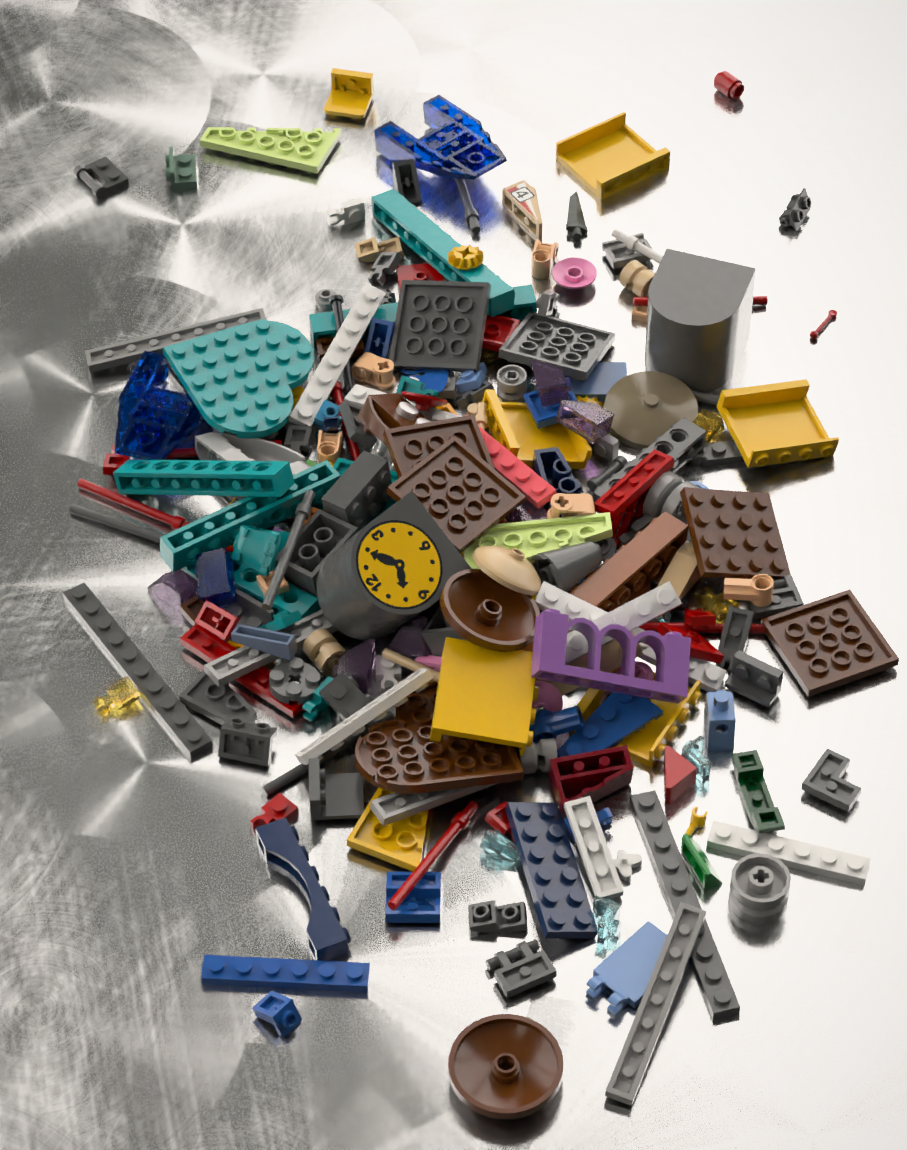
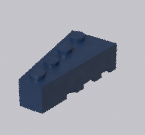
M558 447L534 450L533 471L553 486L557 493H583L580 482L572 475V469ZM550 501L543 506L546 519L547 512L551 508Z

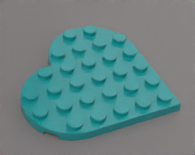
M265 319L244 323L163 347L165 358L206 422L221 433L227 431L237 434V438L246 439L268 436L277 432L287 423L293 408V394L291 390L307 380L314 362L312 345L298 329L284 323Z

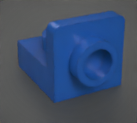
M272 990L252 1008L256 1017L272 1023L278 1035L285 1037L302 1021V1017L293 1000Z

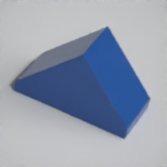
M372 317L365 352H371L376 356L389 359L395 322Z

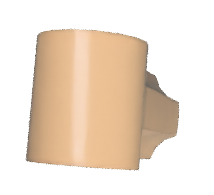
M758 574L752 579L725 578L724 599L747 600L757 607L769 606L773 601V579L767 574Z

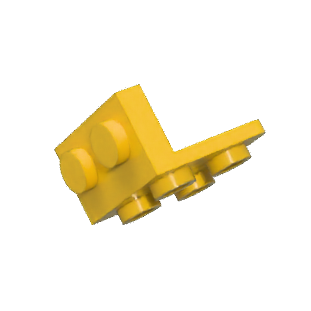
M333 68L331 71L332 90L324 106V113L355 119L364 118L374 95L373 73Z

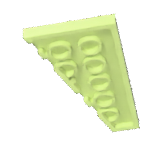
M208 127L200 138V147L318 174L341 137V128H334L333 132H322V128H314L313 132L302 131L300 128H267V131H256L255 128H247V131H236L233 127Z
M610 512L496 524L464 550V559L472 569H480L472 557L475 549L482 546H503L509 549L516 548L520 550L532 564L535 563V560H531L532 557L538 553L588 541L594 543L612 537Z

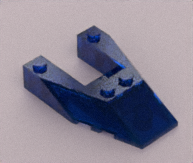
M440 94L423 103L424 124L433 129V131L417 139L392 121L374 129L376 151L396 162L414 159L417 169L445 178L475 180L507 161L499 146L491 140L489 132L483 129L481 121Z
M144 351L119 396L118 423L115 438L116 454L143 460H164L206 423V420L189 394L161 389L169 375L167 359L164 354Z

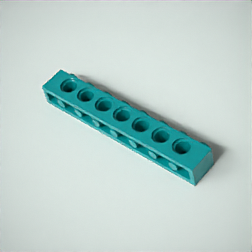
M127 460L113 472L119 494L281 497L295 484L289 461Z
M328 460L293 475L295 484L281 497L248 496L160 537V557L172 572H176L233 545L241 525H252L267 529L294 516L298 504L302 503L306 490L315 492L311 507L322 503L321 498L340 478V474Z

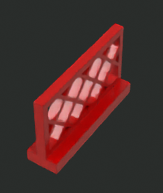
M654 449L594 502L595 511L599 513L610 512V518L613 519L611 522L612 538L616 543V549L621 544L618 541V537L630 531L629 524L632 516L634 517L631 525L636 519L644 516L642 512L646 495L655 481L674 466V457ZM640 500L639 505H638V507H637V510H636V512H634L635 509H636V506H637V504H638V501ZM625 513V516H624V518H623V521H622V523H621V526H619V524H620V522H621V519H622V517H623V514Z

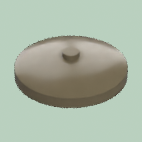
M643 371L623 377L610 388L604 402V420L611 434L623 444L639 450L647 449L658 436H662L669 430L672 424L678 423L682 418H686L694 424L697 422L698 406L693 392L681 380L662 372Z

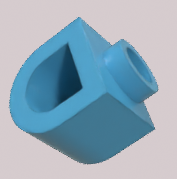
M324 400L315 416L314 425L322 428L325 417H338L337 426H340L342 417L339 416V406Z

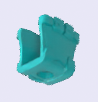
M241 525L239 534H237L234 541L233 549L235 550H233L231 558L252 567L260 575L268 577L271 571L276 569L275 560L277 554L285 547L290 533L287 531L266 530L252 525Z

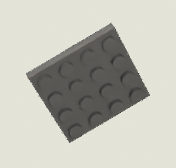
M402 280L389 358L394 363V369L462 372L474 370V372H478L491 291L490 283Z
M530 311L501 346L498 357L506 359L511 363L518 362L528 365L530 368H540L548 370L553 374H563L575 380L586 381L614 343L616 333L551 316L543 317L537 315L536 312Z

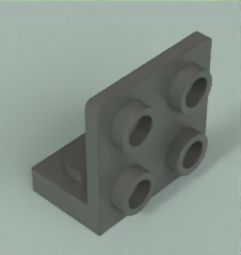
M319 758L309 759L311 820L360 818L364 812L363 776L360 773L325 774V769H320Z

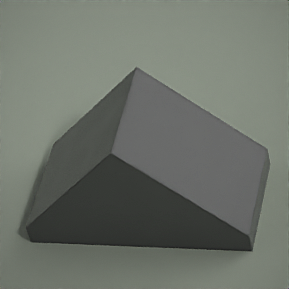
M415 160L393 162V187L411 204L422 202Z

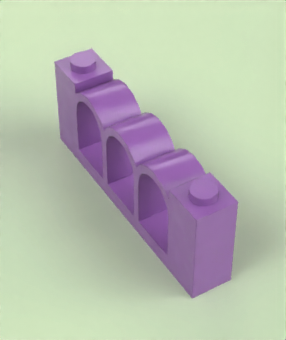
M546 609L536 617L531 668L532 678L676 704L687 698L691 638L684 637L679 632H668L662 636L655 631H643L634 637L626 627L619 624H610L599 631L598 627L591 620L575 618L568 622L569 615L561 614L556 609ZM568 630L580 632L588 642L587 669L565 665ZM603 637L614 638L622 648L621 675L600 671ZM637 643L649 645L656 654L655 681L634 677Z

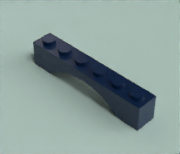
M285 817L257 827V845L266 863L291 876L301 886L309 900L311 914L306 928L307 945L314 960L333 961L347 956L348 943L351 942L349 932L346 927L342 928L340 926L338 910L335 906H330L328 891L325 886H320L316 867L314 865L310 866L308 863V852L304 845H299V836L295 826L290 827Z

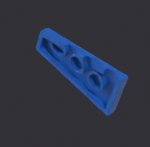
M612 692L584 722L585 726L582 729L576 730L557 750V757L608 749L613 745L617 746L633 732L637 733L653 719L657 720L663 716V710L647 698Z

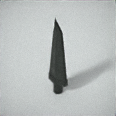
M576 191L569 198L566 230L572 232L573 239L578 241L582 238V234H587L588 229Z

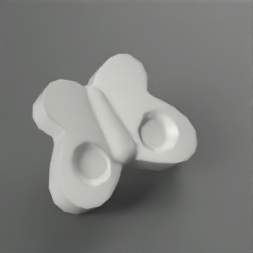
M624 850L617 852V858L613 859V862L621 880L630 881L632 878V868L642 865V856L640 854H627Z

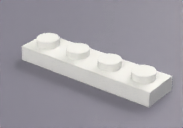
M587 796L565 802L564 809L597 903L623 896L624 890L591 797Z

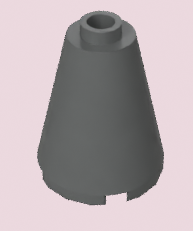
M588 541L541 552L533 556L531 560H535V563L532 565L540 577L541 584L545 581L568 593L602 562L603 552L598 544Z

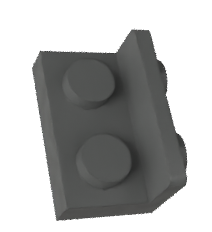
M344 400L340 404L339 409L348 437L358 444L360 454L363 451L368 452L377 442L376 436L366 433L362 429L363 424L357 419L362 407Z
M238 589L233 591V602L224 609L241 618L238 623L241 625L258 628L275 620L272 608L271 610H264L261 602L254 599L250 594L243 593Z
M738 650L733 656L732 673L725 681V687L769 707L781 692L783 671Z
M242 718L227 719L220 728L218 757L268 766L271 763L273 738L277 734V728L270 727L267 723L255 724L245 722Z

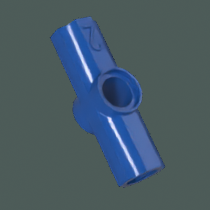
M576 705L555 712L549 710L536 711L534 724L529 726V731H533V741L538 743L540 739L555 738L556 740L557 735L582 729L585 725L581 709Z

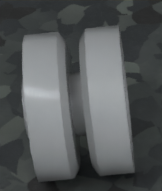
M668 471L663 473L651 486L646 495L642 513L643 515L648 513L652 517L658 518L666 511L687 524L680 491L684 487H699L691 482H684V479L674 472Z
M756 853L738 860L732 868L728 899L731 910L737 917L748 923L758 925L773 923L781 918L787 910L791 875L788 867L781 860L768 854Z

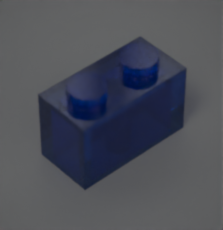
M223 547L196 554L197 564L194 565V572L197 579H199V586L196 587L199 600L204 603L208 600L217 606L237 602L233 560L226 549Z

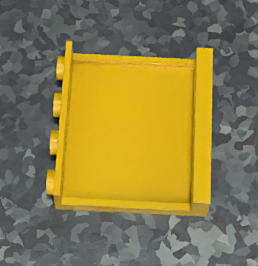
M622 112L556 142L555 160L602 200L669 169L671 151L666 147L658 151L626 124V113Z
M807 379L721 391L717 409L748 468L834 456L840 439L839 437L829 438L807 397L810 388Z
M485 390L482 402L487 404V426L492 437L528 467H532L534 450L558 447L571 469H585L587 461L591 458L592 449L588 445L585 433L582 431L577 417L538 429L525 403L500 402L495 390Z
M446 637L442 652L430 740L440 742L442 734L520 747V756H524L526 746L531 747L533 731H529V726L534 724L536 709L532 708V702L537 701L539 686L535 685V678L531 677L533 652L525 650L512 652L492 651L479 647L467 640Z
M616 668V669H614V670H612V671H610V672H608V673H613V674H615L616 671L618 670V668ZM697 680L692 688L688 687L687 698L678 704L650 699L652 703L663 710V716L657 720L653 719L637 733L633 732L624 738L623 742L610 748L627 745L631 759L652 768L658 759L661 760L664 757L665 746L676 739L680 725H685L688 721L693 706L697 707L702 698V693L700 692L701 681ZM589 688L577 704L581 709L584 722L601 705L600 699L601 695L605 692L604 690Z

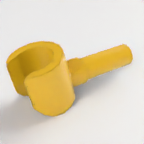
M697 806L692 809L690 825L685 832L690 837L694 830L704 827L707 820L708 812L706 811L702 816L697 815Z

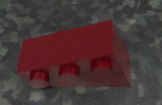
M627 745L550 759L548 775L562 819L567 817L564 809L565 802L590 796L592 803L631 783L634 767Z

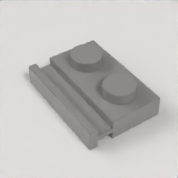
M643 232L633 235L639 239L640 243L653 250L648 240L644 238ZM618 239L602 242V251H605V256L613 269L624 267L633 260L639 262L652 260L636 250L628 249Z

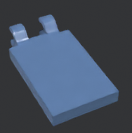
M599 362L586 381L575 380L570 376L553 374L548 370L542 369V389L568 381L576 398L577 396L585 398L588 395L590 399L597 397L598 401H605L610 388L617 381L627 376V363Z
M647 921L593 969V977L586 983L590 987L586 994L596 999L606 988L614 992L607 999L610 1003L607 1010L614 1016L618 1015L627 1004L635 1009L641 1003L667 934L650 921Z

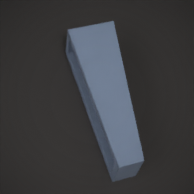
M237 624L231 633L232 642L290 661L298 651L295 635L241 624Z

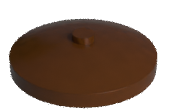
M466 569L455 573L447 580L440 596L441 610L448 624L464 639L479 647L498 652H512L523 649L534 639L535 620L540 611L533 597L501 585L481 569Z
M496 1014L473 1022L457 1036L449 1053L448 1073L454 1092L467 1107L490 1118L517 1119L539 1111L554 1098L562 1082L564 1061L557 1040L543 1025L520 1015Z

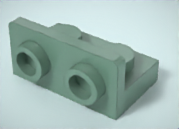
M173 146L169 147V155H165L166 180L171 181L172 190L197 188L196 154L174 155Z

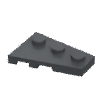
M204 670L179 695L182 704L221 725L231 718H242L245 722L250 723L257 719L256 711L239 693L233 691L229 686V682L218 687Z

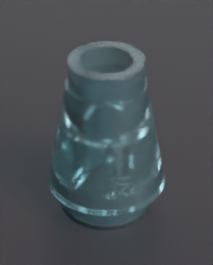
M489 829L480 844V848L484 850V853L515 863L519 857L516 845L499 830Z

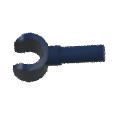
M325 417L324 425L319 430H323L324 433L339 431V426H337L338 417Z

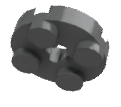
M296 657L291 661L289 660V662L276 666L270 672V692L280 702L289 704L290 700L298 701V704H305L306 701L314 697L313 692L320 686L321 676L313 666L304 663L301 658ZM291 681H298L300 684H297V683H291V684H290V682H291Z

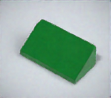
M687 833L683 834L681 852L702 887L707 891L722 885V880L701 846Z

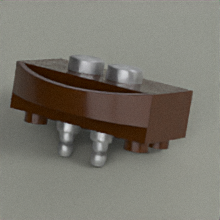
M399 393L368 395L357 416V419L363 424L362 429L366 433L375 435L378 438L379 445L374 455L381 458L387 450L382 435L385 429L431 422ZM391 463L390 470L396 472L394 464Z

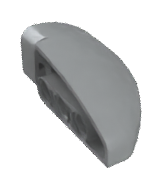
M217 432L195 436V450L200 460L289 461L293 475L311 467L300 453L271 441L259 438H237V434ZM227 496V497L232 501L234 498H236V499H238V500H241V499L246 498V497H248V496Z

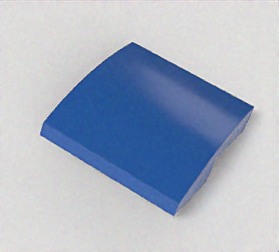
M387 872L385 923H440L441 872H426L396 910H391L387 903L412 872Z

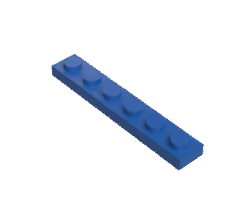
M204 955L201 983L207 985L368 993L370 963Z

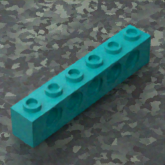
M222 549L183 568L184 572L233 597V591L238 589L243 593L250 594L261 603L264 601L265 596L256 580V576L260 574L252 567L231 558L232 552ZM287 582L289 591L276 595L272 606L274 615L286 609L288 613L299 610L302 619L319 611L318 598L311 593L300 590Z

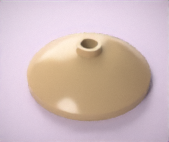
M482 546L475 549L472 555L474 562L493 580L522 594H538L542 585L540 577L533 565L525 558L523 552L516 548L509 549L503 546Z

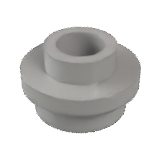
M329 289L320 290L315 295V302L321 309H331L333 306L330 304L329 298L337 294Z

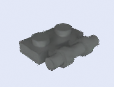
M536 939L527 943L526 941L516 944L515 948L506 952L501 950L494 953V957L485 960L489 970L497 967L500 968L494 971V978L506 998L557 977V970L544 950L533 954L534 951L540 949ZM520 957L522 958L521 960L511 964V961L516 960Z

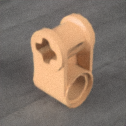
M536 239L531 258V275L534 278L546 279L551 275L553 265L558 256V242L549 244Z
M365 352L351 367L352 376L360 382L368 383L383 390L390 389L396 384L392 373L394 363L371 352Z
M319 430L317 446L318 464L325 460L335 464L337 459L341 457L344 443L343 431L324 433L323 430Z
M557 493L551 498V508L547 512V519L559 518L560 515H562L561 517L596 514L593 497L587 493Z

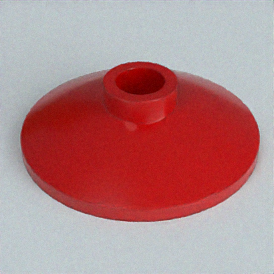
M401 391V395L408 401L416 404L417 410L429 412V407L442 406L448 402L447 400L428 395Z

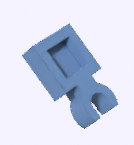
M484 362L480 363L478 372L467 370L461 374V377L455 384L459 393L478 389L481 386L487 372Z

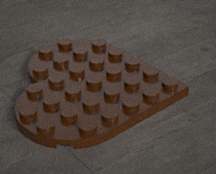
M429 682V686L418 693L414 691L407 696L408 700L396 707L395 719L383 721L370 727L368 733L363 738L359 737L355 747V764L364 779L381 789L396 792L399 795L521 781L524 777V771L514 746L442 734L440 742L430 740L438 682Z

